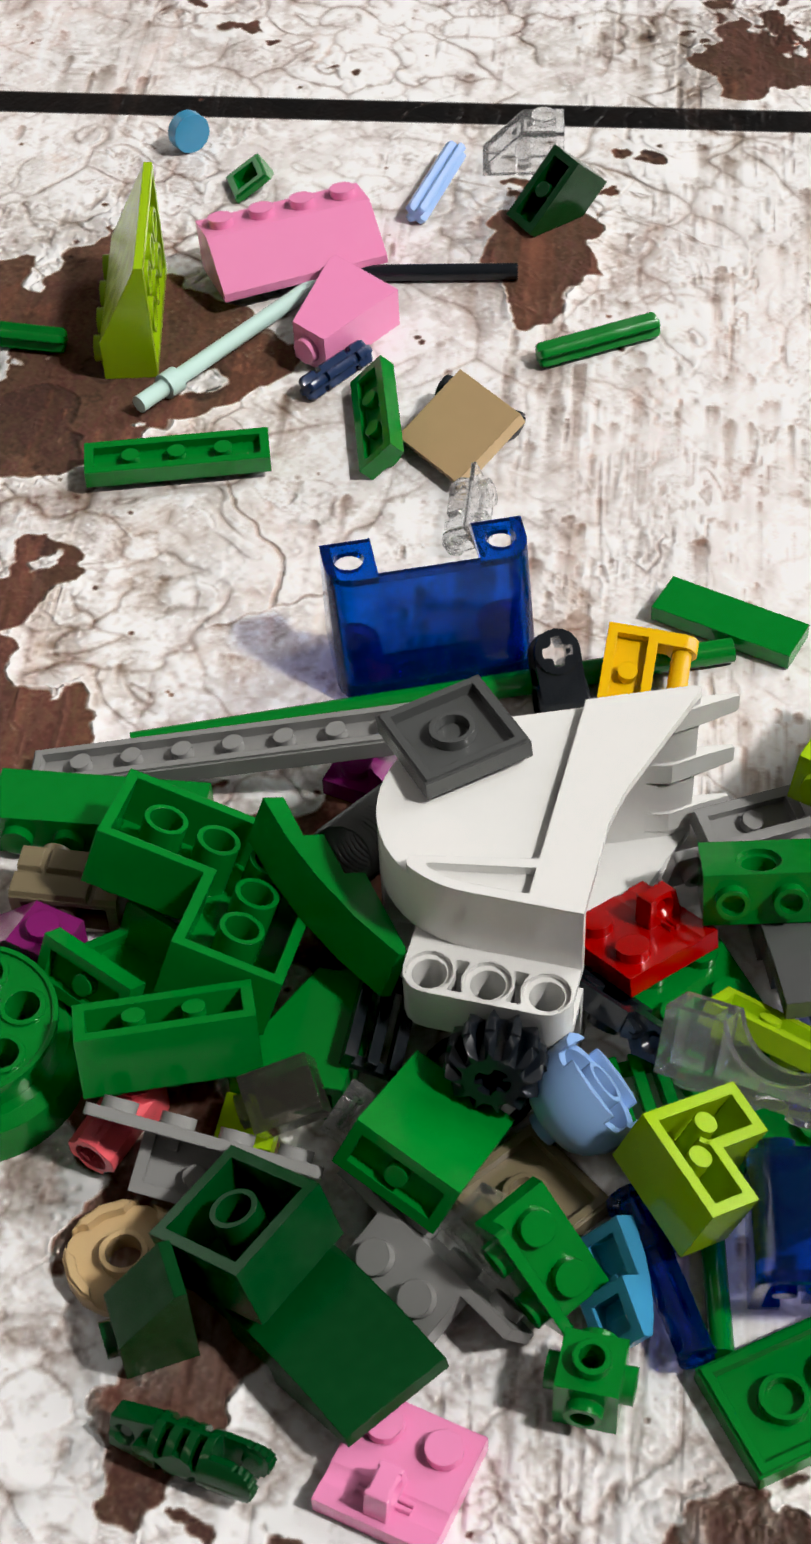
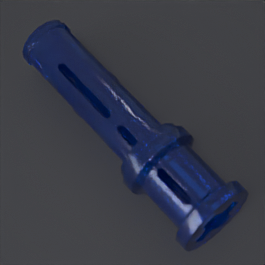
M630 1183L617 1189L606 1200V1210L611 1218L616 1215H633L647 1260L653 1301L677 1357L678 1366L681 1369L689 1370L709 1363L716 1357L717 1349L709 1336L694 1296L675 1255L676 1250L632 1184Z

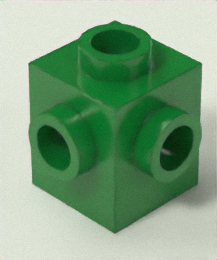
M570 1327L565 1328L561 1351L553 1349L548 1351L542 1388L553 1390V1422L616 1435L621 1406L633 1407L639 1379L640 1367L628 1365L629 1339L617 1337L611 1331L599 1327H587L582 1330Z

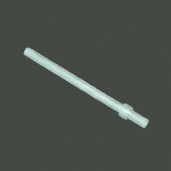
M316 280L299 284L177 368L171 366L155 377V383L133 397L132 401L135 408L140 412H145L165 397L172 399L186 389L187 382L301 305Z

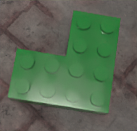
M131 768L96 830L81 881L99 887L108 893L119 895L152 908L158 913L181 920L170 942L153 992L158 993L251 979L259 1034L263 1035L307 925L300 919L272 882L248 841L255 817Z

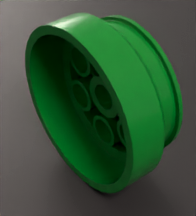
M0 946L1 1162L25 1153L50 1137L69 1118L83 1094L73 1045L72 1008L57 998L50 978L36 962L18 951Z

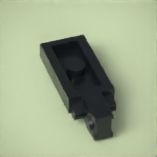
M584 965L579 988H583V1010L589 1013L587 1021L605 1033L611 1035H618L620 1033V1037L628 1039L631 1054L655 1065L665 1064L681 1033L652 1015L653 1009L636 998H631Z

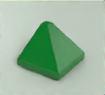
M257 153L227 175L226 179L235 200L239 204L271 180L274 172Z

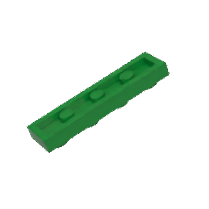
M268 427L84 443V477L87 488L272 471Z

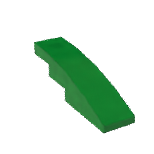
M284 797L263 798L248 841L270 879L300 919L339 961L380 997L391 996L403 969L407 949L366 873H344L324 834H302Z

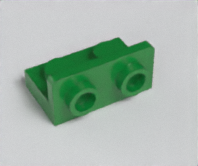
M532 1176L474 1223L487 1242L480 1247L482 1255L501 1278L505 1279L510 1275L521 1291L514 1300L525 1317L537 1329H540L545 1324L564 1337L566 1327L574 1328L567 1315L588 1299L593 1292L609 1281L543 1181Z

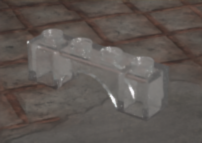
M691 991L666 1004L654 1067L655 1073L673 1078V1084L679 1088L695 1092L710 1090L734 1081L753 1110L765 1108L785 1115V1120L794 1126L811 1129V1073L791 1071L770 1060L754 1042L748 1029L744 1008Z

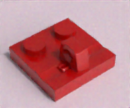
M641 881L630 887L622 895L614 896L586 911L584 964L631 998L718 948V929L712 925L703 926L702 919L679 904L676 889L664 881H660L654 886Z

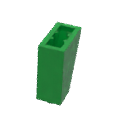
M319 967L268 1021L263 1035L259 1034L264 1072L243 1075L238 1078H228L230 1092L283 1100L286 1113L346 1123L360 1071L339 1064L360 978L350 969L333 970ZM375 991L372 992L357 1055L363 1057L365 1056L377 1013Z

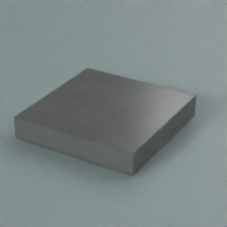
M479 675L460 681L375 717L379 734L427 800L533 756L531 740Z

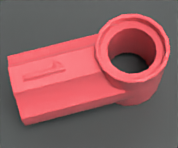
M167 1087L129 1092L115 1096L139 1103L136 1115L160 1121L162 1110L168 1111L170 1108ZM103 1096L96 1104L101 1105ZM87 1115L68 1141L71 1153L77 1156L86 1167L102 1175L105 1172L114 1173L143 1130Z

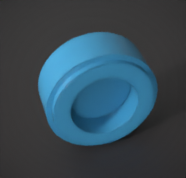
M183 110L177 113L168 127L170 142L184 153H193L200 150L206 144L210 133L207 120L193 110Z

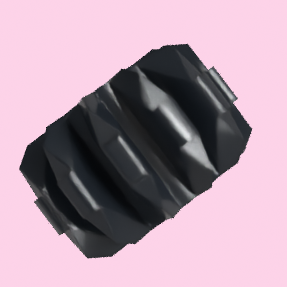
M494 1009L485 1020L470 1013L464 1026H455L453 1033L449 1036L443 1064L445 1070L444 1078L451 1081L453 1096H470L473 1109L484 1103L492 1105L497 1114L504 1104L521 1110L527 1098L538 1097L537 1081L542 1080L544 1072L547 1071V1046L541 1043L538 1027H522L519 1014L506 1020L501 1019Z

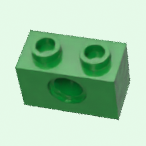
M811 838L698 842V897L703 926L811 922Z

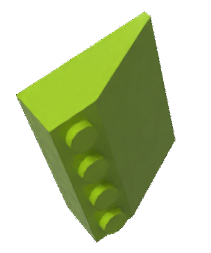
M143 162L111 236L110 254H103L102 258L104 280H100L99 284L102 307H97L96 310L99 334L93 337V350L95 361L103 362L105 379L156 377L159 373L167 265L152 162Z

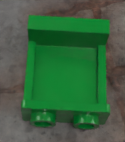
M130 901L126 903L122 922L117 930L88 942L80 941L60 927L44 933L37 964L50 978L57 998L69 1007L83 1003L155 993L153 990L178 924L152 908Z
M417 1050L357 1118L333 1157L332 1162L427 1231L434 1234L459 1196L492 1152L499 1146L515 1119L501 1109L497 1114L492 1105L484 1103L473 1109L470 1096H453L451 1081L444 1078L445 1070Z

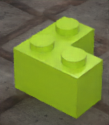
M734 1081L643 1113L612 1156L681 1258L727 1239L758 1202L759 1198L738 1167L768 1132V1129Z

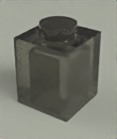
M305 1052L236 1076L241 1092L233 1095L236 1113L245 1130L252 1128L256 1136L269 1139L333 1115L316 1060Z

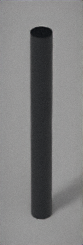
M518 263L379 264L361 268L384 282L518 280Z

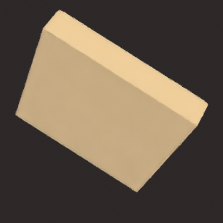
M460 369L402 431L403 443L463 490L526 421L519 412Z

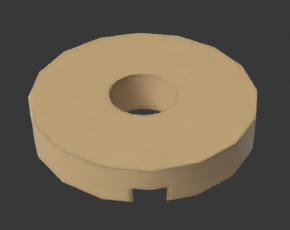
M121 1199L99 1205L77 1222L71 1231L72 1238L68 1242L67 1249L66 1246L64 1248L62 1260L70 1291L83 1307L103 1317H109L103 1294L155 1246L149 1232L168 1213L167 1210L153 1204L154 1208L148 1205H139L138 1200ZM133 1247L141 1252L140 1258L131 1266L116 1267L109 1263L112 1254L121 1248Z

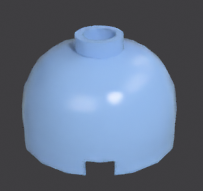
M569 1032L546 1051L548 1053L547 1071L544 1072L542 1080L537 1081L538 1097L529 1098L534 1112L529 1116V1120L536 1134L548 1145L556 1142L565 1150L581 1156L607 1154L617 1149L637 1122V1120L633 1122L629 1109L637 1104V1101L629 1086L609 1059L598 1048L587 1054L582 1048L577 1046L585 1037L579 1033Z

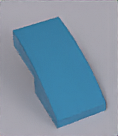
M616 1215L581 1237L609 1281L593 1292L580 1306L588 1327L603 1328L611 1331L617 1337L629 1339L630 1348L653 1336V1295L647 1260L633 1215Z

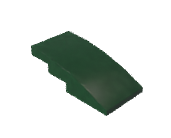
M335 1244L263 1326L198 1294L227 1319L234 1337L269 1366L276 1384L347 1447L353 1445L449 1367L446 1357L404 1311Z

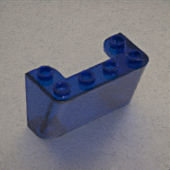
M521 516L470 523V531L478 558L378 573L370 538L319 546L326 633L337 683L341 692L347 697H355L468 679L475 675L481 677L529 669L527 649L530 642L535 638L527 535ZM495 534L510 535V545L505 547L492 546L487 542V539ZM346 556L359 558L363 562L361 566L353 570H342L334 565L337 560Z

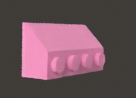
M338 182L326 190L314 193L307 191L296 192L290 195L289 199L272 203L259 201L251 204L247 209L235 212L217 211L211 213L206 219L195 221L203 268L225 303L299 285L310 280H317L329 258L334 255L359 268L388 263L387 253L370 199L357 183Z

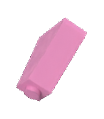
M337 255L329 258L292 321L295 356L305 364L316 368L339 351L344 350L346 352L345 348L356 340H362L366 345H371L400 324L398 289Z

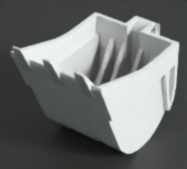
M691 685L586 699L582 708L512 716L531 740L533 756L427 800L397 759L381 784L377 797L376 819L382 903L407 949L400 975L403 978L404 1009L407 1016L414 1023L421 1026L453 1032L455 1026H464L470 1013L485 1020L494 1009L501 1019L509 1020L519 1014L522 1027H538L541 1043L547 1046L546 1050L559 1042L569 1032L579 1033L584 1037L589 1013L583 1010V988H579L585 965L586 911L614 896L622 895L630 887L641 881L653 886L666 868L671 855L678 851L689 836V819L693 810L729 801L727 793L693 795L694 776L731 762L734 759L735 749L732 744L697 747L699 725L736 712L739 709L740 696L737 693L702 695V686ZM582 1041L577 1044V1046H579L580 1048L582 1045Z

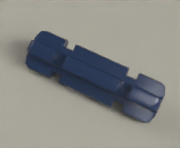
M356 340L345 348L346 352L344 350L339 351L317 366L315 371L311 370L302 376L298 381L299 391L302 396H306L310 401L317 400L327 390L333 389L354 375L357 370H361L370 364L373 360L371 346L369 344L366 345L362 340Z

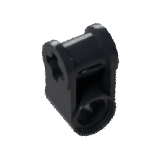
M553 628L537 635L530 642L527 649L534 714L584 707L586 699H591V695L585 679L580 645L577 638L571 632L558 628ZM551 640L554 648H563L564 657L556 661V667L553 659H544L542 650L550 646Z

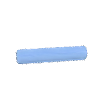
M451 140L445 144L406 206L408 212L406 218L408 221H416L419 224L427 221L466 158L464 153L466 147L463 143L456 144Z

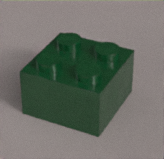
M233 1145L228 1147L149 1232L155 1245L170 1239L186 1288L262 1326L344 1234L320 1183Z

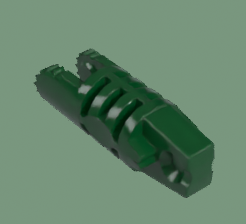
M122 1400L110 1415L109 1443L127 1452L152 1469L158 1470L162 1468L165 1474L178 1476L181 1480L189 1483L195 1481L197 1486L242 1503L247 1504L251 1502L257 1493L259 1486L256 1483L258 1480L254 1477H257V1479L260 1477L265 1478L266 1475L270 1474L278 1460L275 1457L276 1453L264 1445L221 1428L214 1430L211 1424L197 1422L194 1418L187 1415L180 1418V1414L171 1409L164 1410Z

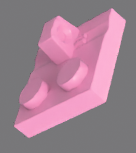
M405 1402L350 1447H347L341 1441L326 1473L311 1497L312 1509L386 1544H443L488 1452V1438Z

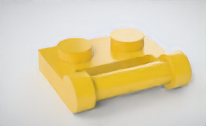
M610 622L597 698L651 691L657 653L665 654L671 659L666 689L688 686L691 662L697 658L699 641L687 634Z

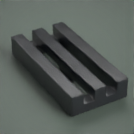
M399 976L391 996H384L380 999L366 1057L357 1055L373 990L360 979L339 1064L390 1082L402 1068L413 1023L404 1009L403 978ZM398 993L402 995L385 1065L379 1063L395 995Z

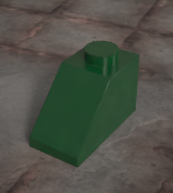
M554 144L507 212V215L534 237L583 217L607 181L581 160Z
M168 1239L157 1243L103 1294L110 1318L98 1322L108 1360L121 1356L127 1379L200 1356L187 1292L171 1241Z

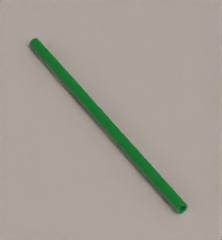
M729 637L699 642L698 655L696 660L691 662L690 669L735 662L736 651L733 639ZM657 653L653 675L669 673L671 659L667 655ZM603 657L583 660L584 674L588 685L599 684ZM529 669L481 676V679L498 700L532 694ZM465 679L130 732V738L408 703Z

